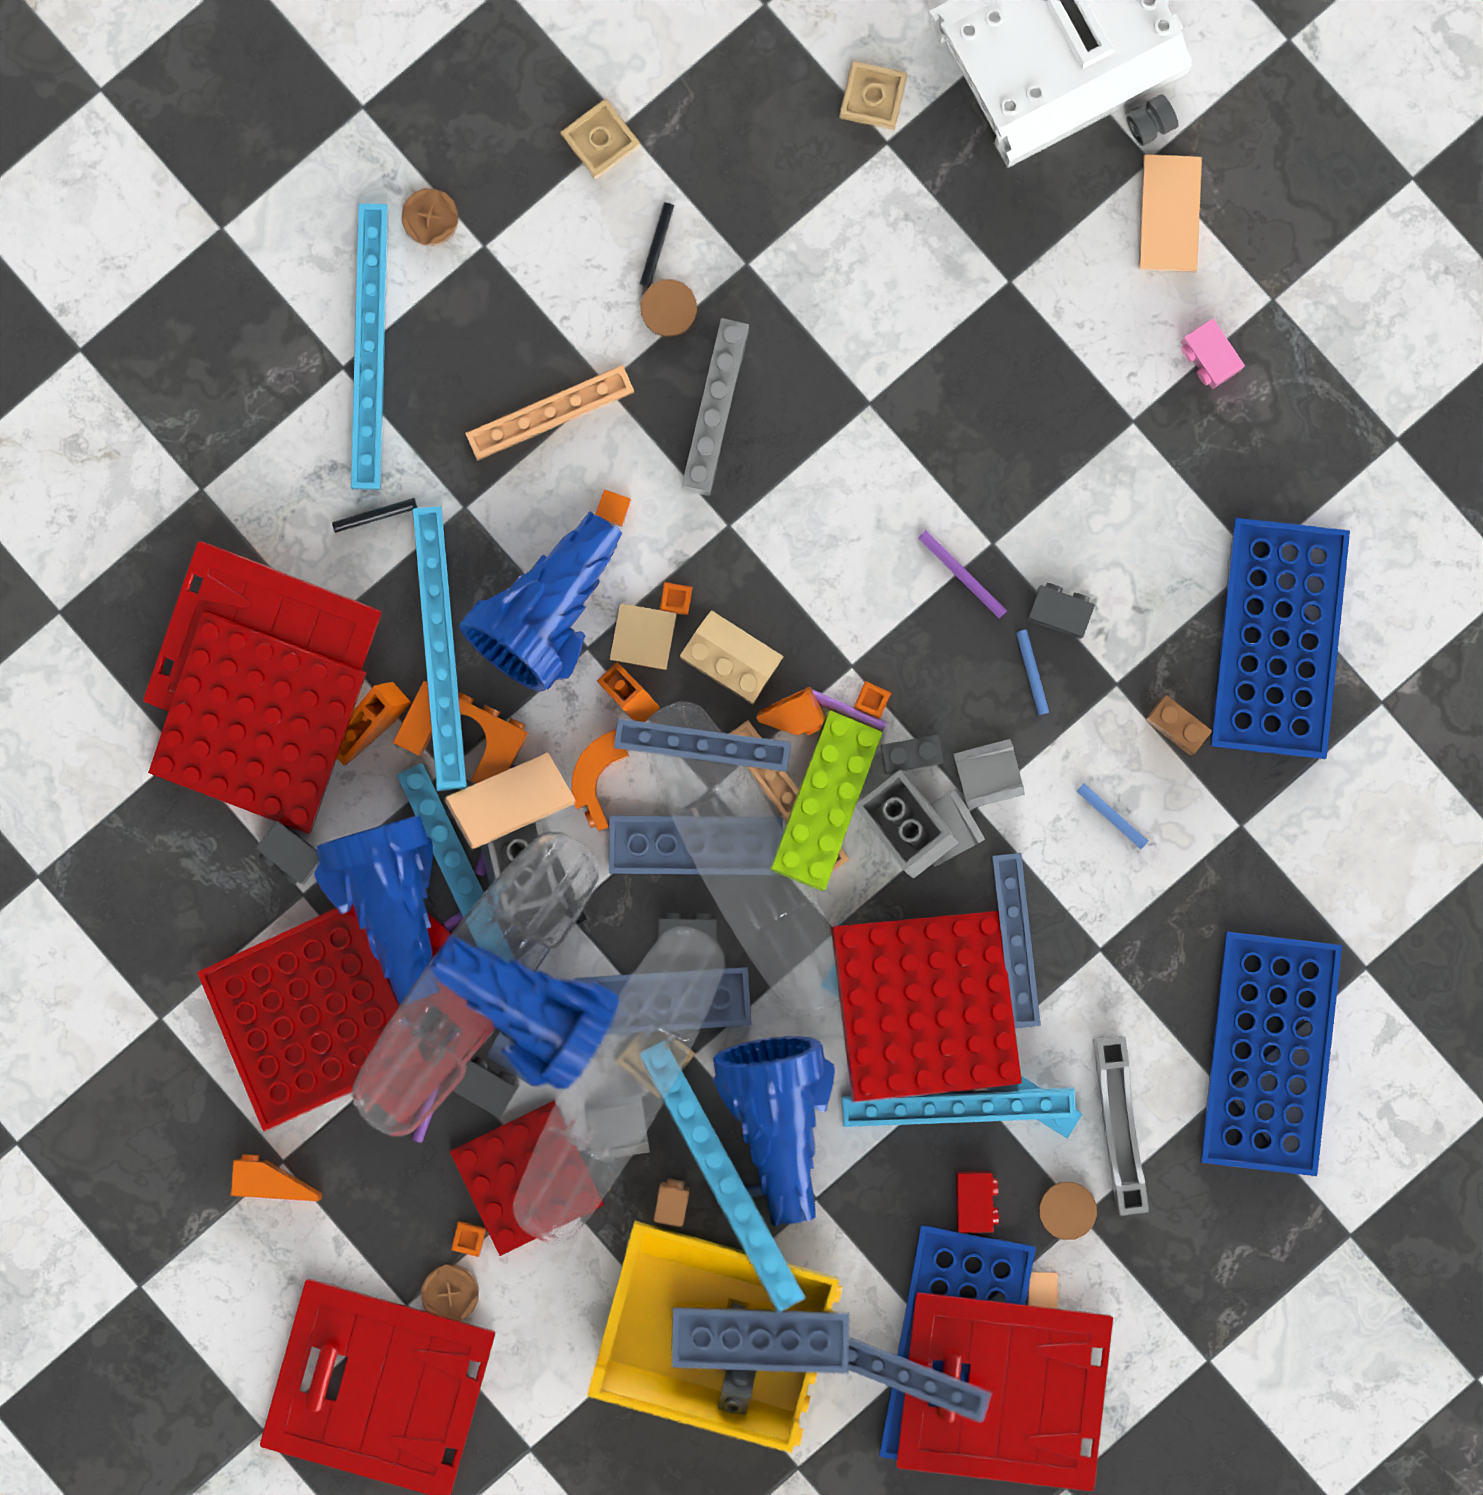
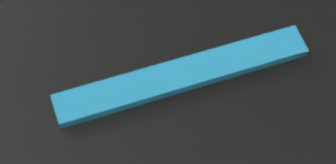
M1074 1087L945 1092L852 1103L851 1096H842L843 1127L1076 1118Z

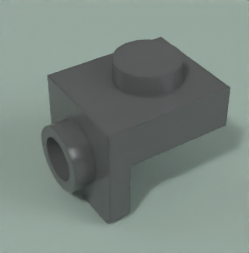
M726 1369L718 1408L729 1413L745 1415L757 1370Z

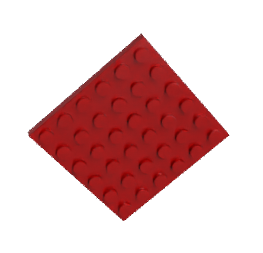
M204 611L201 613L148 773L310 834L367 672Z
M353 904L349 912L340 914L338 909L335 908L197 972L263 1132H267L424 1060L401 1005L398 1003L392 990L390 979H385L380 962L371 951L365 928L360 929Z
M998 911L831 927L852 1103L1022 1084L1010 986L1004 962Z

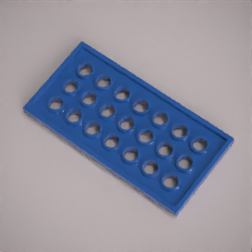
M1243 518L1234 519L1210 747L1327 759L1350 530ZM1262 542L1267 546L1268 554L1266 557L1259 558L1253 553L1255 543ZM1290 545L1295 548L1297 555L1293 561H1287L1282 557L1281 551L1284 546ZM1318 548L1324 552L1325 560L1322 564L1312 562L1310 553L1313 549ZM1258 570L1264 574L1265 582L1262 586H1255L1251 583L1250 574L1252 571ZM1281 574H1289L1293 578L1294 584L1291 589L1286 590L1280 587L1278 580ZM1310 577H1317L1321 580L1322 589L1320 592L1314 593L1308 589L1307 581ZM1250 599H1257L1261 602L1262 611L1260 614L1253 615L1249 613L1247 603ZM1279 602H1285L1290 606L1291 613L1287 618H1281L1276 614L1275 608ZM1308 605H1313L1319 610V617L1316 621L1306 619L1304 610ZM1248 627H1253L1259 632V639L1256 643H1249L1245 640L1244 631ZM1280 630L1286 633L1288 641L1285 646L1280 647L1274 644L1272 637L1275 631ZM1304 634H1311L1315 637L1316 646L1314 649L1307 650L1302 646L1301 639ZM1244 656H1251L1255 659L1256 668L1254 671L1247 672L1243 670L1241 660ZM1273 659H1279L1284 663L1285 670L1281 675H1275L1270 671V662ZM1302 662L1312 665L1313 674L1310 678L1300 676L1298 667ZM1242 684H1247L1253 689V696L1248 701L1242 700L1238 695V689ZM1272 687L1279 689L1282 694L1281 701L1277 704H1273L1267 699V691ZM1306 691L1310 695L1308 706L1301 707L1296 703L1295 696L1297 692ZM1245 713L1249 716L1250 725L1248 728L1240 729L1236 726L1235 717L1237 714ZM1267 716H1274L1278 720L1279 727L1275 732H1268L1264 728V720ZM1297 719H1302L1307 724V732L1302 736L1295 734L1292 729L1293 722Z
M1225 932L1200 1158L1201 1163L1309 1176L1318 1175L1342 945ZM1250 955L1256 956L1260 963L1259 968L1254 972H1249L1244 967V961ZM1277 959H1284L1288 964V970L1284 975L1279 976L1273 970V964ZM1307 962H1312L1317 968L1316 975L1311 979L1305 978L1302 974V967ZM1246 984H1251L1256 989V996L1251 1001H1246L1241 996V989ZM1277 987L1281 988L1285 993V999L1280 1004H1274L1270 1000V992ZM1304 991L1311 992L1314 997L1313 1004L1307 1008L1302 1007L1298 1000L1299 995ZM1243 1013H1249L1253 1018V1025L1247 1030L1241 1029L1238 1025V1018ZM1273 1016H1277L1282 1022V1027L1277 1033H1271L1267 1029V1021ZM1300 1020H1307L1311 1030L1308 1035L1299 1036L1295 1030L1296 1024ZM1240 1042H1246L1250 1047V1053L1246 1058L1240 1059L1235 1054V1046ZM1269 1045L1276 1046L1279 1051L1278 1058L1273 1062H1268L1263 1055L1264 1049ZM1304 1049L1308 1056L1307 1061L1303 1065H1296L1293 1062L1292 1055L1295 1050ZM1236 1071H1243L1247 1076L1246 1084L1242 1087H1235L1231 1081L1232 1075ZM1266 1074L1273 1075L1276 1080L1275 1087L1269 1091H1265L1260 1085L1261 1078ZM1296 1077L1301 1078L1304 1082V1089L1299 1094H1293L1289 1089L1290 1081ZM1233 1100H1240L1244 1105V1110L1239 1116H1232L1229 1113L1228 1106ZM1268 1103L1272 1107V1115L1268 1119H1260L1257 1109L1261 1104ZM1293 1106L1298 1107L1301 1111V1118L1296 1123H1290L1286 1118L1287 1110ZM1233 1128L1237 1129L1241 1135L1240 1141L1235 1145H1229L1225 1140L1226 1132ZM1259 1132H1265L1269 1136V1144L1265 1148H1257L1254 1144V1138ZM1293 1135L1298 1140V1147L1292 1152H1287L1283 1147V1141L1287 1136Z
M921 1225L897 1356L905 1359L909 1358L916 1293L933 1294L931 1292V1285L936 1280H943L947 1283V1291L944 1294L947 1296L960 1297L961 1288L970 1285L976 1290L974 1299L988 1300L991 1292L1001 1291L1005 1297L1004 1302L1025 1305L1036 1247ZM942 1251L952 1254L953 1260L948 1267H940L936 1263V1257ZM974 1256L980 1259L981 1267L977 1272L971 1273L965 1269V1261L969 1257ZM999 1262H1005L1010 1267L1009 1274L1004 1278H998L993 1273L994 1266ZM933 1360L932 1369L943 1373V1361ZM962 1363L960 1380L966 1383L969 1380L970 1364ZM892 1387L879 1457L897 1460L905 1392ZM928 1402V1406L939 1407L938 1405Z

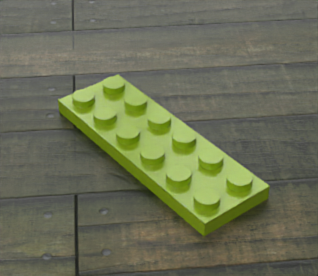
M831 710L827 713L772 861L771 871L822 892L826 890L854 813L855 805L858 802L883 733L882 731Z

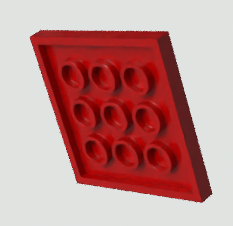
M555 1100L449 1151L499 1256L605 1205Z

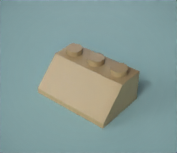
M712 610L680 655L681 660L752 705L784 657Z

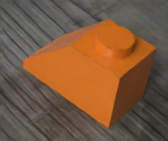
M618 662L596 681L633 721L646 722L660 709V706Z
M808 687L759 710L756 718L762 724L798 736L804 732L806 735H810L822 728L821 724L824 723L825 715L811 687Z

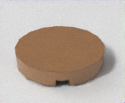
M424 188L414 192L403 206L401 221L405 232L414 242L424 246H437L445 243L454 235L458 226L459 213L454 201L445 192Z
M673 279L660 280L652 284L644 293L640 304L641 316L646 327L653 333L663 337H673L687 332L694 324L697 315V302L692 290L684 283Z
M1059 1182L1050 1186L1042 1195L1039 1205V1217L1044 1228L1053 1236L1063 1240H1075L1086 1235L1093 1227L1097 1217V1204L1092 1194L1083 1185L1074 1182Z
M445 1264L435 1268L426 1277L421 1287V1299L424 1309L429 1313L458 1321L466 1319L474 1311L479 1300V1287L476 1278L468 1269L459 1265Z

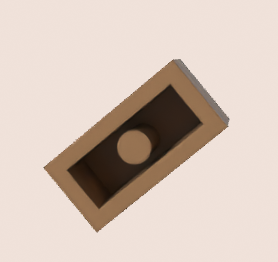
M1167 695L1160 699L1145 719L1146 722L1189 755L1195 754L1212 732L1211 729Z
M668 1178L667 1183L661 1182L654 1222L683 1227L690 1189L689 1186H684L685 1181Z

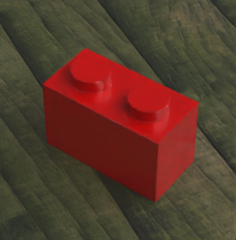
M991 1171L956 1172L957 1231L959 1233L994 1232V1225H999L998 1207H993V1196H998V1178H993Z

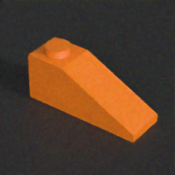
M394 682L374 685L353 711L337 757L343 765L350 763L387 730L411 703Z
M242 1154V1159L238 1158L233 1161L231 1196L317 1202L322 1199V1192L267 1160H259V1155Z

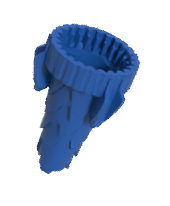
M588 512L575 530L565 535L547 557L543 554L531 570L521 575L510 588L486 601L479 600L459 624L463 636L489 663L528 689L541 692L550 689L556 680L568 679L573 673L582 650L583 640L586 637L582 631L572 633L574 630L571 627L585 610L586 606L583 604L599 585L600 580L598 578L611 560L610 558L617 548L622 532L617 526H612L602 517Z
M421 815L316 845V853L319 859V864L314 872L316 881L340 914L349 912L353 904L360 929L365 928L371 951L376 959L379 960L385 979H390L392 990L398 1003H407L440 992L437 978L429 968L432 963V947L427 928H431V924L423 900L428 898L425 889L429 888L433 844L431 838L426 835Z
M452 934L442 945L429 967L441 984L467 1001V1007L491 1020L493 1027L514 1039L512 1043L515 1045L504 1046L501 1053L507 1057L510 1064L525 1080L534 1087L549 1084L558 1090L568 1089L582 1074L597 1051L610 1027L619 1003V995L593 980L586 984L556 979L542 971H532L513 959L509 963L486 949L472 947Z
M803 1036L758 1039L732 1046L717 1053L713 1059L715 1068L714 1084L736 1121L741 1120L744 1141L749 1143L753 1164L758 1168L762 1196H767L771 1224L777 1226L782 1223L795 1224L813 1220L815 1218V1200L810 1170L814 1169L815 1139L813 1127L816 1126L815 1109L820 1112L827 1110L834 1083V1064L824 1058L823 1045L820 1041Z

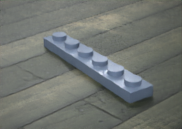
M618 719L614 742L615 749L787 772L791 742Z
M1021 853L992 856L1004 962L1008 972L1015 1029L1041 1026Z
M849 1337L850 1371L978 1422L984 1420L992 1392Z

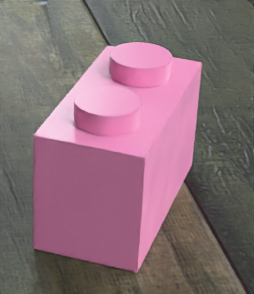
M1214 319L1203 324L1185 336L1181 341L1183 355L1189 362L1193 360L1199 369L1197 371L1198 377L1204 385L1209 384L1212 389L1245 367Z

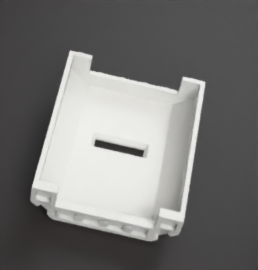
M949 0L930 10L927 20L940 44L946 42L996 135L994 144L1007 168L1189 72L1192 66V57L1186 48L1181 32L1183 29L1182 23L1176 14L1172 15L1167 6L1169 0H1074L1098 44V47L1087 51L1060 0Z

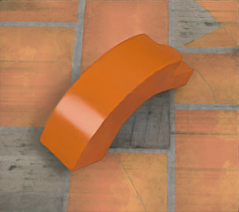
M616 729L600 736L587 746L580 755L572 776L571 789L572 795L575 798V808L578 810L587 806L589 811L584 812L589 826L590 828L596 827L599 832L609 828V824L597 798L596 787L598 779L608 766L630 757L627 750L614 748Z

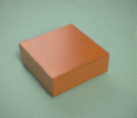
M604 489L595 515L602 517L607 522L622 527L631 498Z
M664 582L660 610L688 616L693 587Z
M865 681L854 708L880 719L891 692Z
M458 1221L451 1250L479 1257L487 1229Z

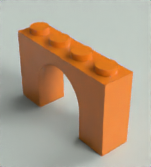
M423 681L393 741L394 744L421 757L432 737L428 682ZM458 692L460 715L475 719L482 726L486 736L485 753L471 779V782L477 784L511 769L529 733L524 731L525 724L511 717L506 722L498 718L499 711L487 705L480 709L472 705L473 698Z

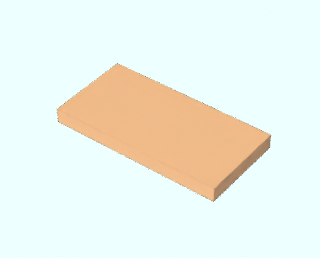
M1144 155L1139 255L1140 270L1197 271L1202 157Z
M545 753L451 794L445 798V803L471 849H475L573 805L575 798L549 753Z

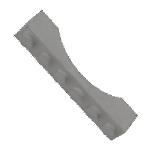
M724 318L720 320L682 482V490L711 496L729 410L748 338L749 324Z
M1115 1036L1093 1039L1116 1213L1122 1216L1149 1212L1145 1179L1134 1123L1126 1037Z

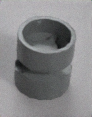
M1163 94L1147 101L1146 108L1143 106L1136 107L1125 114L1127 125L1140 146L1152 142L1157 138L1158 132L1165 135L1179 126L1175 111Z

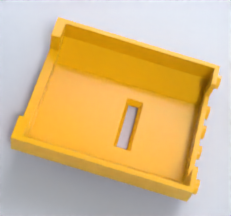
M635 1221L587 1396L792 1453L794 1445L800 1446L804 1429L799 1428V1419L801 1412L807 1413L811 1399L810 1395H806L809 1383L815 1384L818 1372L757 1370L746 1414H734L719 1409L718 1402L726 1369L672 1367L673 1308L731 1309L732 1303L745 1306L744 1309H776L745 1251ZM787 1263L805 1298L784 1310L834 1312L830 1309L833 1302L839 1303L843 1286L838 1285V1277Z

